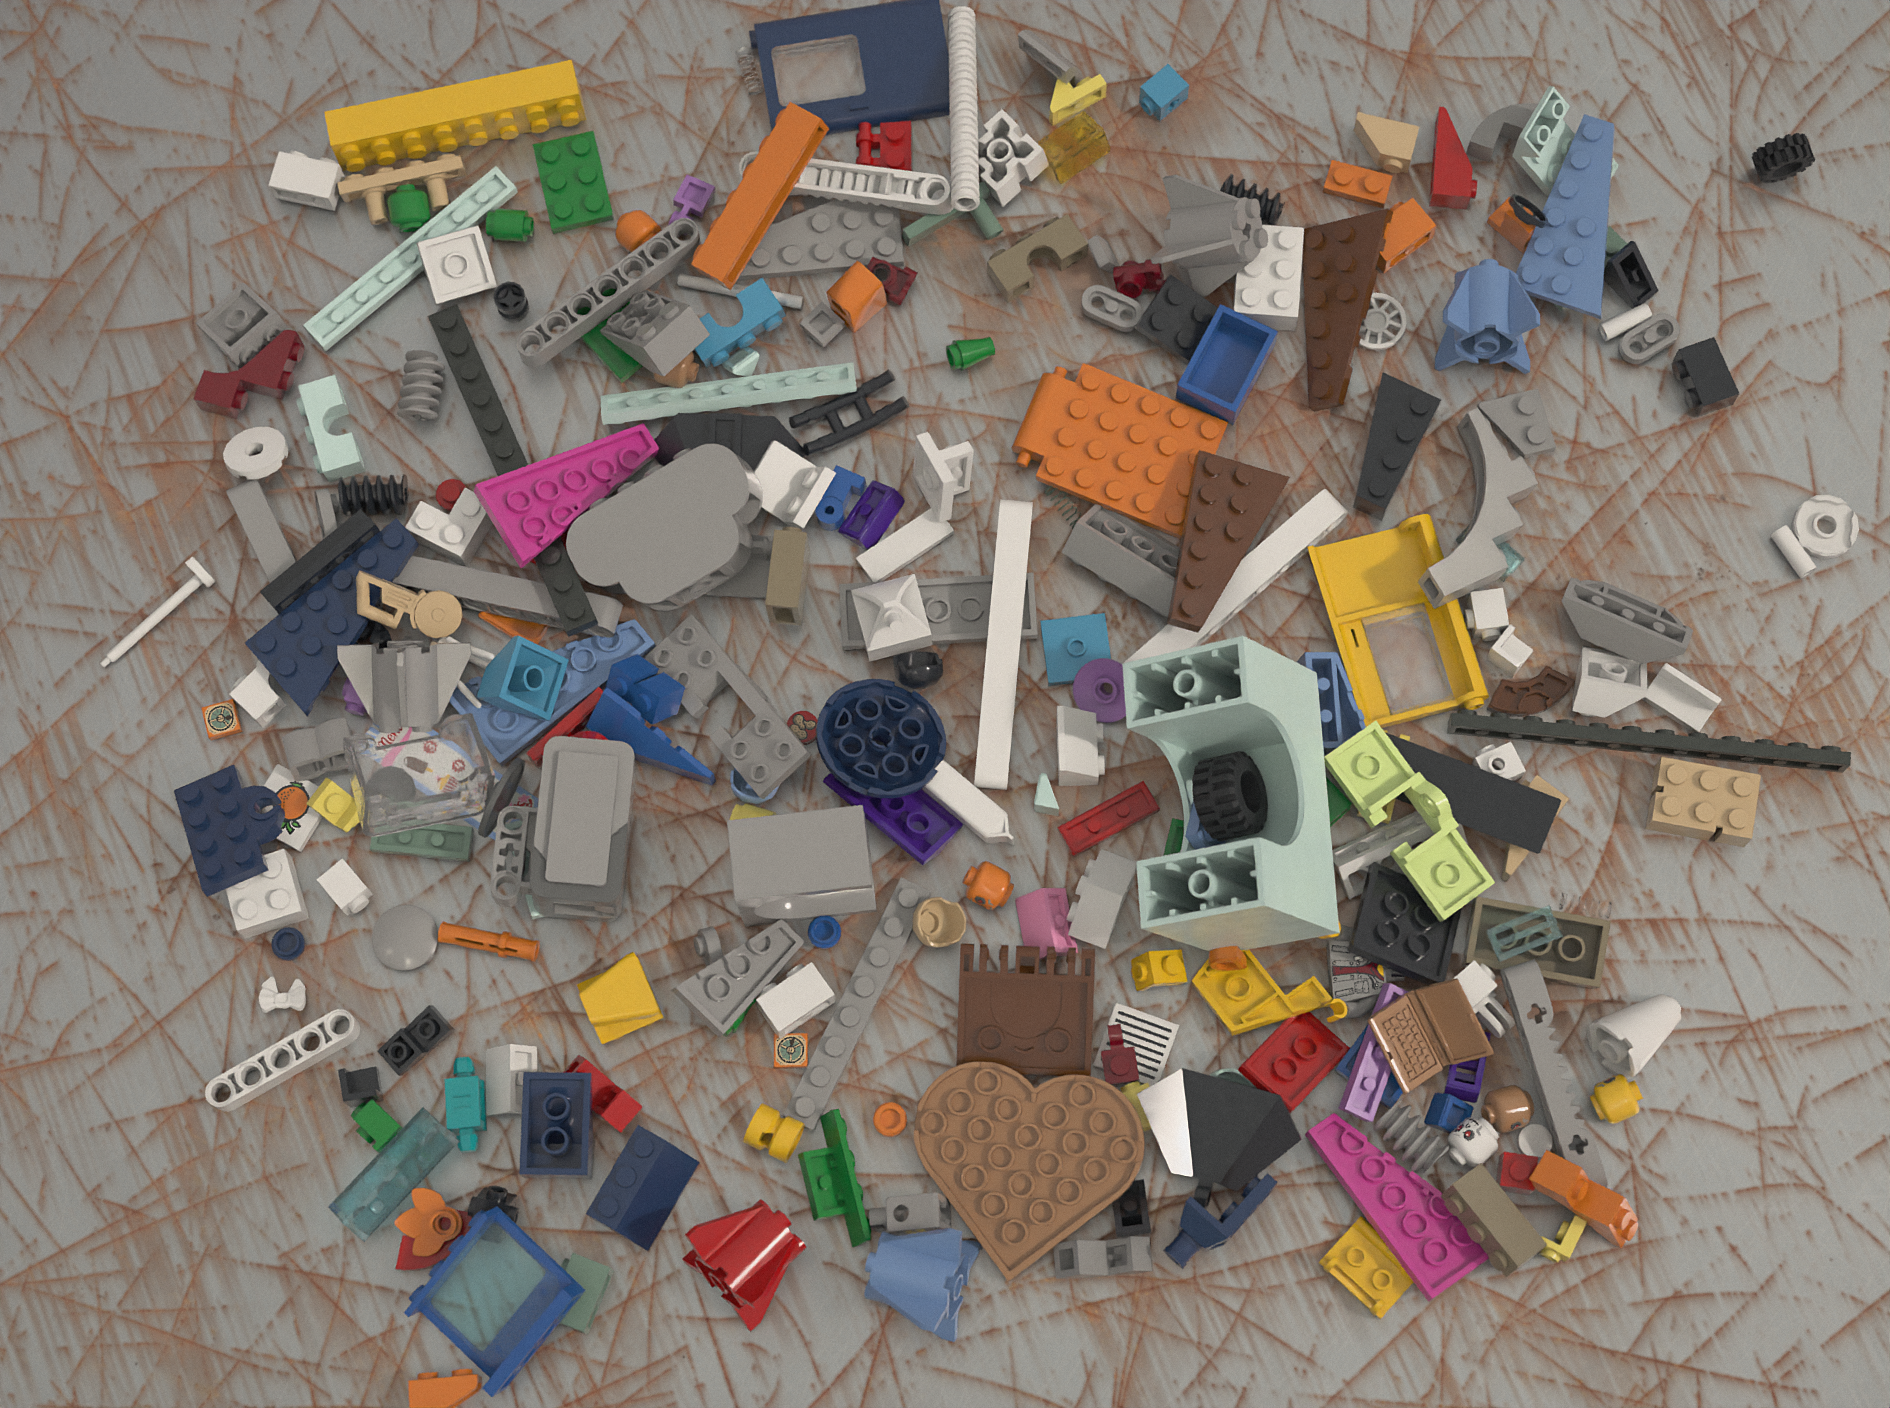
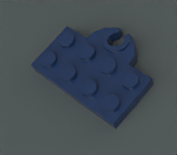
M234 764L174 790L201 889L207 897L269 870L261 845L273 841L283 832L281 826L285 818V811L279 805L282 801L274 791L265 786L253 785L244 788L240 773ZM270 805L274 806L267 813L260 814L261 810L264 807Z

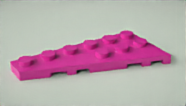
M643 423L475 485L474 493L519 567L522 568L567 531L579 516L589 511V506L601 498H606L653 459L659 447Z
M1335 1113L1305 1133L1307 1139L1428 1302L1489 1259L1483 1248L1470 1238L1467 1228L1459 1218L1449 1212L1445 1201L1441 1197L1442 1192L1413 1171H1407L1395 1162L1396 1158L1387 1152L1383 1153L1367 1141L1366 1136Z

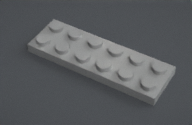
M1034 572L1026 574L1021 639L1038 638ZM993 575L916 579L932 635V645L987 641ZM881 582L839 584L843 650L866 649L851 590Z

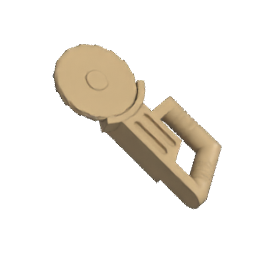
M359 570L356 577L357 614L396 629L403 613L406 612L409 614V620L413 629L418 627L426 636L433 638L447 637L460 626L463 616L462 607L457 598L449 592L437 590L426 594L422 589L416 593ZM369 583L380 587V600L382 603L396 608L393 614L370 605Z

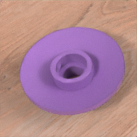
M1099 658L1089 661L1081 667L1073 683L1074 699L1080 710L1096 713V721L1103 723L1115 722L1126 716L1123 665L1108 658ZM1104 683L1112 685V693L1105 691Z

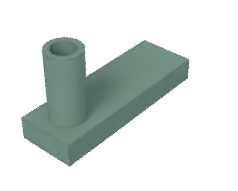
M982 181L979 183L980 204L970 213L987 240H991L1004 230L986 203L990 190L985 182ZM953 208L951 212L944 215L927 214L905 227L902 232V238L909 247L968 211H959Z

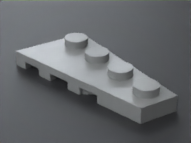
M780 919L671 991L720 1037L738 1019L805 941Z

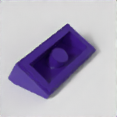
M872 480L839 528L838 533L865 550H869L878 543L905 503L904 498L895 488Z

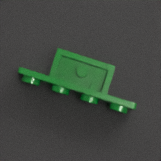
M833 1109L820 1117L827 1148L802 1152L798 1155L813 1220L844 1215L851 1246L859 1247L871 1241L870 1234L872 1229L869 1218L865 1215L862 1203L863 1190L861 1185L857 1183L855 1175V1158L852 1151L849 1150L846 1138L847 1125L841 1117L840 1110Z

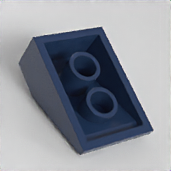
M523 1072L519 1175L524 1178L592 1179V1073Z

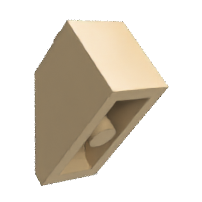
M1358 112L1354 132L1375 164L1391 173H1408L1419 126Z

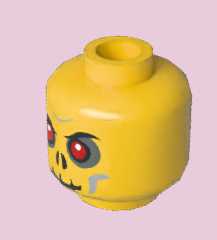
M1617 1074L1594 1085V1094L1590 1095V1099L1601 1121L1606 1119L1610 1124H1616L1639 1113L1637 1101L1643 1099V1096L1635 1080L1628 1082L1624 1075Z

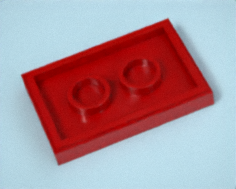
M1309 1011L1286 1018L1239 1067L1238 1071L1256 1088L1281 1095L1291 1114L1345 1057L1350 1047Z

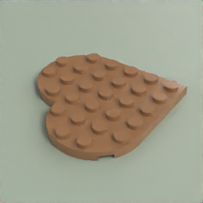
M992 1062L961 1064L947 1070L932 1082L918 1104L915 1119L914 1141L923 1166L1008 1281H1011L1058 1243L1062 1242L1123 1195L1136 1179L1145 1151L1143 1126L1130 1100L1113 1085L1086 1075L1060 1076L1048 1080L1035 1088L1023 1075L1001 1064Z

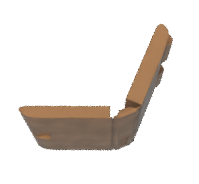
M1457 978L1407 992L1367 1019L1403 1094H1407L1441 1071L1444 1066L1494 1054Z

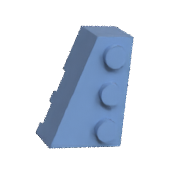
M1305 652L1296 663L1317 673L1325 757L1366 728L1363 721L1365 718L1361 709H1358L1351 693L1353 689L1338 653Z

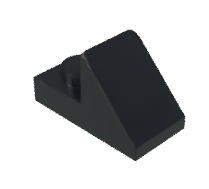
M1144 1179L1135 1180L1127 1191L1113 1202L1117 1238L1152 1233Z

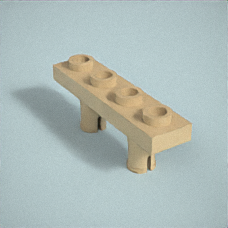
M444 154L437 157V161L433 162L413 161L406 164L405 168L396 170L392 167L381 168L375 171L376 174L364 177L362 174L349 175L345 177V181L337 182L340 196L344 202L364 198L370 223L372 225H379L389 221L384 194L395 192L396 187L401 185L413 184L415 187L426 185L432 211H442L449 205L445 181L467 176L461 155Z

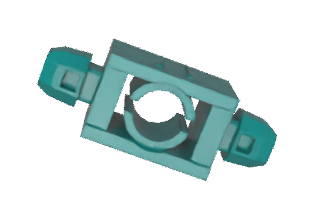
M459 1057L455 1059L453 1074L457 1078L444 1079L447 1130L453 1134L460 1133V1135L456 1136L460 1152L471 1153L476 1152L478 1148V1135L475 1132L487 1131L485 1081L481 1080L479 1076H472L475 1074V1068L470 1057Z

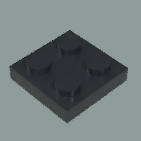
M1170 274L1166 277L1134 328L1187 364L1196 351L1218 307Z

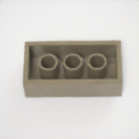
M1477 896L1472 902L1462 965L1468 966L1475 960L1479 966L1484 964L1492 971L1501 972V969L1534 959L1541 970L1543 979L1546 981L1597 989L1601 985L1611 921Z

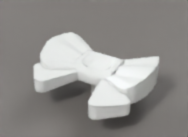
M270 977L262 984V990L259 994V1004L262 1012L267 1013L275 1008L286 1009L289 1007L297 1011L303 1010L306 1004V988L299 979H296L288 992L278 993L275 978Z

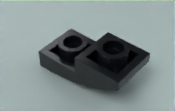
M428 1005L406 1028H400L377 1052L397 1075L401 1076L428 1055L455 1029L433 1005Z

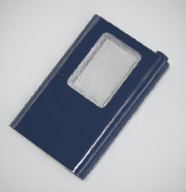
M899 0L754 24L755 30L749 31L751 49H758L771 132L775 127L777 115L782 109H786L789 102L820 117L829 128L826 135L859 130V124L862 122H868L871 124V128L880 127V123L912 122L950 115L949 55L939 0Z

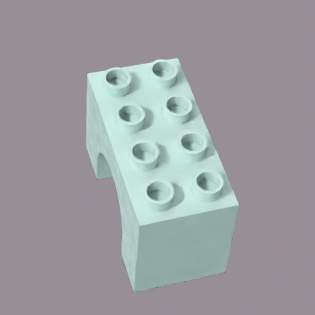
M1245 636L1122 663L1127 729L1151 739L1163 751L1175 774L1184 813V836L1180 853L1136 861L1141 929L1209 952L1215 948L1238 946L1242 951L1339 933L1317 673ZM1243 751L1253 759L1265 784L1268 801L1265 827L1257 834L1226 840V844L1195 850L1185 837L1193 803L1192 778L1195 766L1198 765L1200 760Z

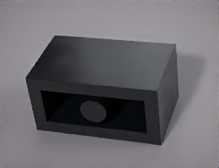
M1715 337L1678 349L1672 362V370L1676 379L1682 381L1685 388L1684 396L1686 403L1690 409L1694 408L1697 417L1733 405L1739 396V391Z

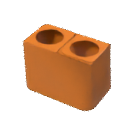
M856 261L826 292L831 310L845 322V326L853 333L858 331L887 304L882 282L859 261Z

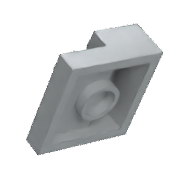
M244 282L196 322L200 330L238 368H242L282 331L288 328L278 313Z

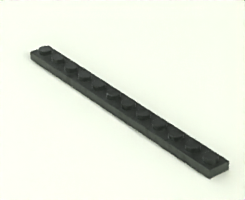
M453 305L429 315V321L497 476L527 466L526 458L458 305ZM559 536L534 557V560L568 637L598 625V621Z
M1467 709L1452 713L1448 720L1447 734L1843 773L1851 765V752L1841 751V748L1838 746H1822L1821 749L1808 748L1807 744L1792 742L1784 746L1774 745L1775 742L1769 739H1757L1754 742L1741 741V738L1737 736H1723L1721 739L1708 738L1707 734L1693 732L1689 733L1688 736L1675 735V731L1669 729H1658L1653 733L1643 732L1642 728L1637 726H1624L1622 729L1609 728L1608 724L1597 722L1590 723L1589 726L1576 725L1575 721L1568 719L1556 720V723L1543 722V719L1537 716H1525L1523 720L1512 719L1510 715L1505 713H1491L1490 716L1477 715L1476 711Z

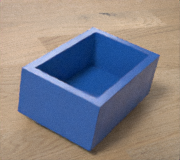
M1220 304L1177 384L1176 399L1234 425L1275 347L1278 331Z

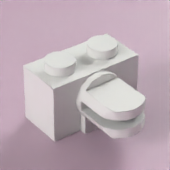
M1474 960L1454 978L1459 980L1475 1015L1494 1036L1501 1038L1505 1034L1503 1026L1511 1029L1515 1025L1511 1015L1495 999L1496 994L1493 991L1498 986L1494 982L1496 977L1486 965L1481 964L1479 966Z

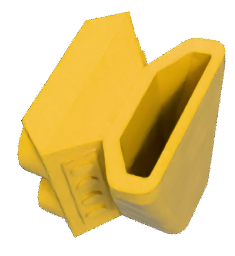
M634 952L625 955L606 972L577 984L580 999L602 1045L612 1040H618L627 1033L641 1027L650 1026L655 1021L664 1018L643 967Z

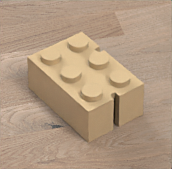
M1661 757L1654 767L1650 793L1653 797L1649 801L1645 829L1708 841L1716 832L1717 827L1722 829L1715 835L1714 842L1745 847L1753 836L1761 775Z

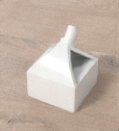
M915 574L851 590L869 662L932 645V635Z

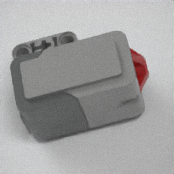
M580 731L570 737L556 736L548 740L543 753L538 808L508 806L499 813L497 819L490 887L492 897L499 906L512 907L520 901L522 894L532 895L535 909L545 917L611 922L621 915L635 790V757L630 745L621 741L608 740L602 734L594 731ZM511 818H517L522 821V826L517 830H508L504 825ZM508 851H514L515 854L511 861L512 872L506 870L505 856L508 855ZM528 851L530 853L528 874L524 876L526 853ZM506 882L512 883L515 886L512 894L504 896L497 892L501 884Z

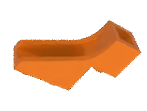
M1548 1150L1545 1151L1530 1177V1181L1535 1189L1564 1205L1580 1218L1588 1221L1587 1224L1606 1240L1622 1249L1626 1240L1630 1241L1638 1228V1218L1627 1199L1590 1180L1582 1167Z
M472 1369L452 1370V1377L438 1378V1372L417 1374L418 1380L408 1381L409 1408H456L481 1390L482 1376L473 1374Z

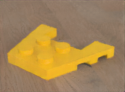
M1249 949L1242 950L1247 957V968L1232 971L1215 970L1209 966L1208 958L1192 979V985L1232 1036L1322 1008L1323 1004L1332 1001V997L1315 976H1312L1285 995Z

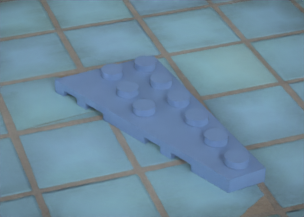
M1584 114L1542 211L1547 217L1548 223L1544 228L1535 227L1516 274L1519 276V282L1528 295L1601 320L1615 126L1613 123Z
M633 619L617 625L613 637L592 636L579 642L576 640L567 643L565 647L552 651L569 661L550 721L507 711L477 698L483 678L480 676L469 679V682L464 683V685L482 704L481 708H476L457 687L449 702L502 767L565 718L598 687L601 689L605 687L612 664L636 654L643 657L655 648L656 645L640 624Z

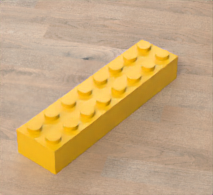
M572 60L324 112L330 146L342 171L348 170L350 172L361 171L366 166L376 164L390 165L396 160L404 158L419 159L428 153L438 151L452 152L457 147L466 145L481 146L490 140L499 138L505 140L513 139L523 133H542L551 127L561 125L565 127L575 126L580 121L587 120Z

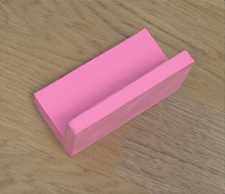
M1041 888L1016 898L1015 903L1024 946H1040L1039 960L1047 958V947H1055L1056 956H1066L1068 947L1076 948V953H1078L1075 937L1068 935L1072 922L1066 920L1070 909L1065 888Z

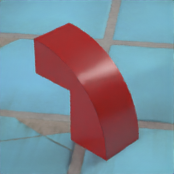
M578 1055L563 1072L592 1073L593 1111L620 1133L643 1107L581 1055Z

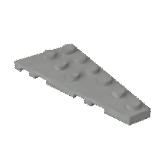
M834 199L772 224L737 281L844 272L856 261L867 267L872 257L885 260L897 267L904 266L899 209L893 206L887 207L883 204L876 206L870 202L863 204L860 201L853 203L847 199L843 201Z

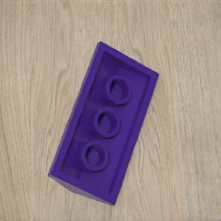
M831 773L823 780L824 784L851 806L863 805L865 818L921 865L938 856L964 825L922 789L899 798L881 799L865 796L849 789Z

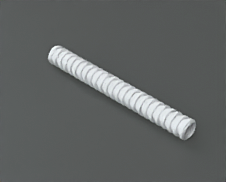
M965 6L955 7L948 13L951 205L959 211H972L980 204L975 12Z

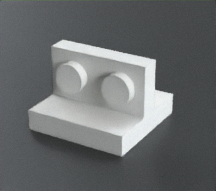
M925 432L916 435L913 477L940 523L951 519L953 496L970 489L974 450L969 441L958 445H949L939 451L930 434Z

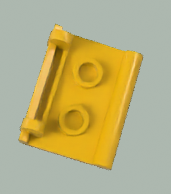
M1362 1216L1357 1219L1319 1261V1264L1327 1273L1329 1272L1379 1319L1385 1315L1413 1283V1280L1373 1226Z

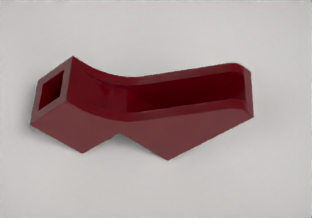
M282 331L245 366L236 371L216 373L204 370L193 398L199 408L237 419L239 411L244 410L247 404V391L283 400L285 392L290 391L292 388L295 364L301 361L304 354V344L297 331Z

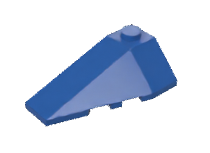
M609 688L603 691L586 725L588 731L598 732L611 741L627 743L632 747L635 760L709 785H713L716 782L714 773L679 745L676 748L672 747V741L660 728L651 726L649 729L638 710Z

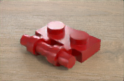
M911 121L880 123L879 134L871 133L870 123L862 122L859 124V132L856 134V146L859 148V156L856 158V164L913 171V127ZM880 148V157H871V149Z

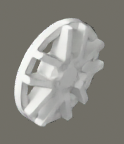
M1372 293L1370 301L1372 309L1367 312L1366 320L1362 319L1363 326L1359 330V333L1366 332L1365 340L1360 339L1359 345L1365 350L1370 349L1380 352V350L1390 348L1400 341L1405 332L1407 320L1403 307L1396 299L1383 293ZM1374 299L1384 300L1386 302L1380 308H1378ZM1392 304L1396 310L1388 315L1385 310ZM1400 315L1401 325L1392 321V319ZM1390 327L1398 330L1399 333L1395 336L1387 329ZM1370 335H1377V344L1368 343ZM1382 335L1390 341L1381 344Z

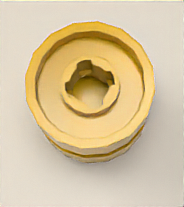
M762 1103L747 1128L743 1142L760 1151L767 1148L770 1156L787 1163L800 1141L805 1124L790 1116L781 1118L778 1110Z

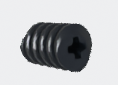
M1230 174L1224 181L1220 191L1237 198L1257 199L1260 204L1262 225H1265L1268 221V225L1277 226L1285 202L1281 203V193L1277 192L1270 199L1269 188H1265L1259 195L1257 194L1256 183L1246 190L1245 179L1242 178L1237 185H1234V175Z
M403 474L400 484H397L394 475H390L388 484H384L381 475H377L375 484H371L369 476L365 475L362 485L358 484L356 476H351L349 485H346L343 476H340L338 495L344 515L352 516L354 509L356 512L361 509L366 513L367 508L372 516H376L380 508L384 515H390L393 508L397 515H402L408 503V480L406 474Z

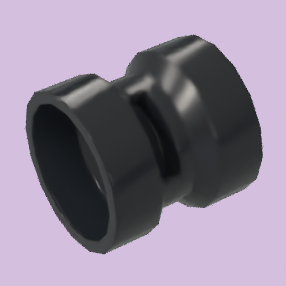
M505 282L496 288L493 298L502 319L512 323L523 320L529 312V303L524 289L515 282Z

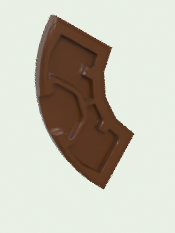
M1545 666L1538 676L1528 681L1512 682L1502 679L1486 710L1493 713H1505L1511 717L1535 715L1559 703L1570 691L1576 680L1548 666Z

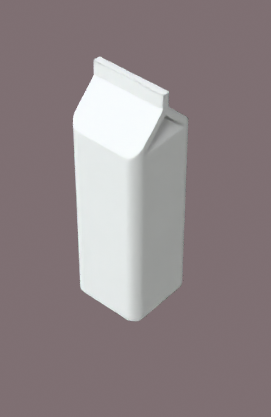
M942 760L935 768V770H938L937 774L923 787V790L986 843L1008 842L1013 847L1015 843L1014 837L1009 834L1008 814L946 761Z

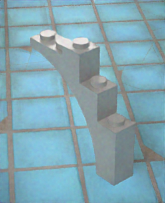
M1478 408L1467 412L1457 426L1468 448L1475 474L1476 498L1471 523L1461 544L1448 557L1429 567L1418 581L1434 609L1488 585L1501 577L1509 566L1506 563L1503 551L1497 548V545L1512 539L1524 525L1518 510L1511 504L1528 497L1538 484L1534 471L1525 463L1522 456L1515 460H1510L1507 449L1498 441L1492 431L1489 420L1483 417Z

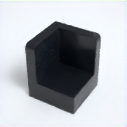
M376 1066L351 1072L346 1068L338 1069L343 1102L350 1108L357 1107L363 1102L368 1103L371 1099L375 1102L384 1101L379 1070Z

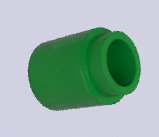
M497 208L495 211H488L486 218L487 236H493L495 240L526 242L528 236L533 235L534 219L529 217L527 210Z

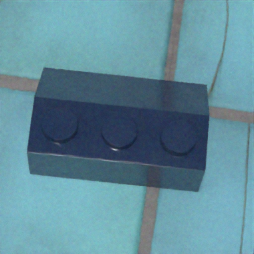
M637 1125L587 1210L586 1215L649 1252L700 1162L663 1138Z

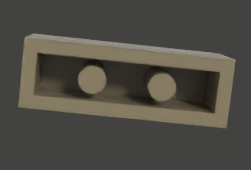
M1482 1163L1454 1182L1441 1195L1449 1212L1459 1218L1467 1228L1470 1238L1483 1248L1494 1268L1501 1271L1506 1278L1535 1257L1547 1245Z

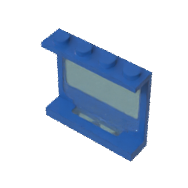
M498 1206L486 1212L481 1210L470 1220L468 1226L471 1229L465 1236H459L450 1245L448 1250L451 1254L445 1261H439L428 1274L431 1279L425 1286L422 1284L411 1294L409 1300L412 1303L404 1312L407 1317L418 1312L423 1313L490 1378L482 1389L491 1397L504 1391L586 1291Z

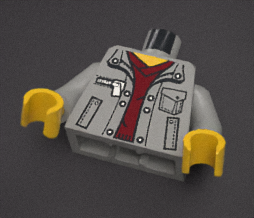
M1340 922L1339 933L1319 937L1320 939H1334L1329 940L1326 945L1329 993L1332 1001L1323 1004V1007H1330L1334 1012L1333 1016L1327 1018L1329 1023L1341 1018L1363 1017L1375 1008L1383 983L1405 980V975L1348 952L1353 928L1342 925Z

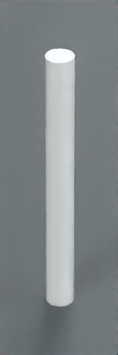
M682 273L678 277V286L735 297L736 294L748 287L734 284L733 288L729 290L708 278ZM772 291L780 305L802 309L804 297Z

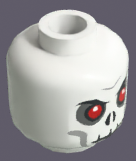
M1482 1117L1478 1120L1467 1118L1448 1135V1142L1451 1147L1448 1153L1459 1166L1463 1167L1467 1164L1475 1168L1480 1163L1483 1165L1497 1152V1139L1499 1135Z

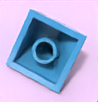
M519 635L514 636L486 666L477 698L507 711L550 721L569 660Z

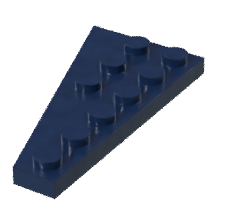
M397 518L245 642L246 646L307 717L314 708L313 704L321 691H325L330 683V677L340 664L337 646L354 645L370 621L368 618L357 614L356 577L359 570L393 582L396 577H399L419 546L415 538ZM369 583L370 605L373 607L380 606L382 603L380 600V587Z

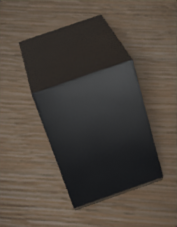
M1630 241L1608 260L1604 269V281L1631 308L1645 303L1659 291L1636 242Z

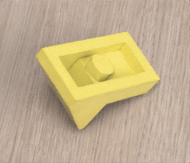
M1101 74L1093 78L1086 77L1082 79L1075 88L1070 83L1066 85L1057 78L1049 108V122L1052 126L1106 97L1107 83Z

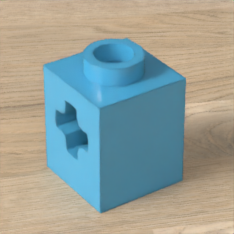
M1167 64L1140 86V106L1148 115L1151 116L1153 114L1161 121L1188 99L1189 84Z

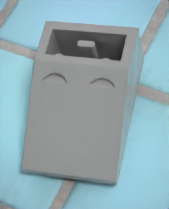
M648 290L634 295L630 300V304L621 312L612 315L607 320V325L600 330L606 338L642 366L661 376L669 373L710 335L690 305Z

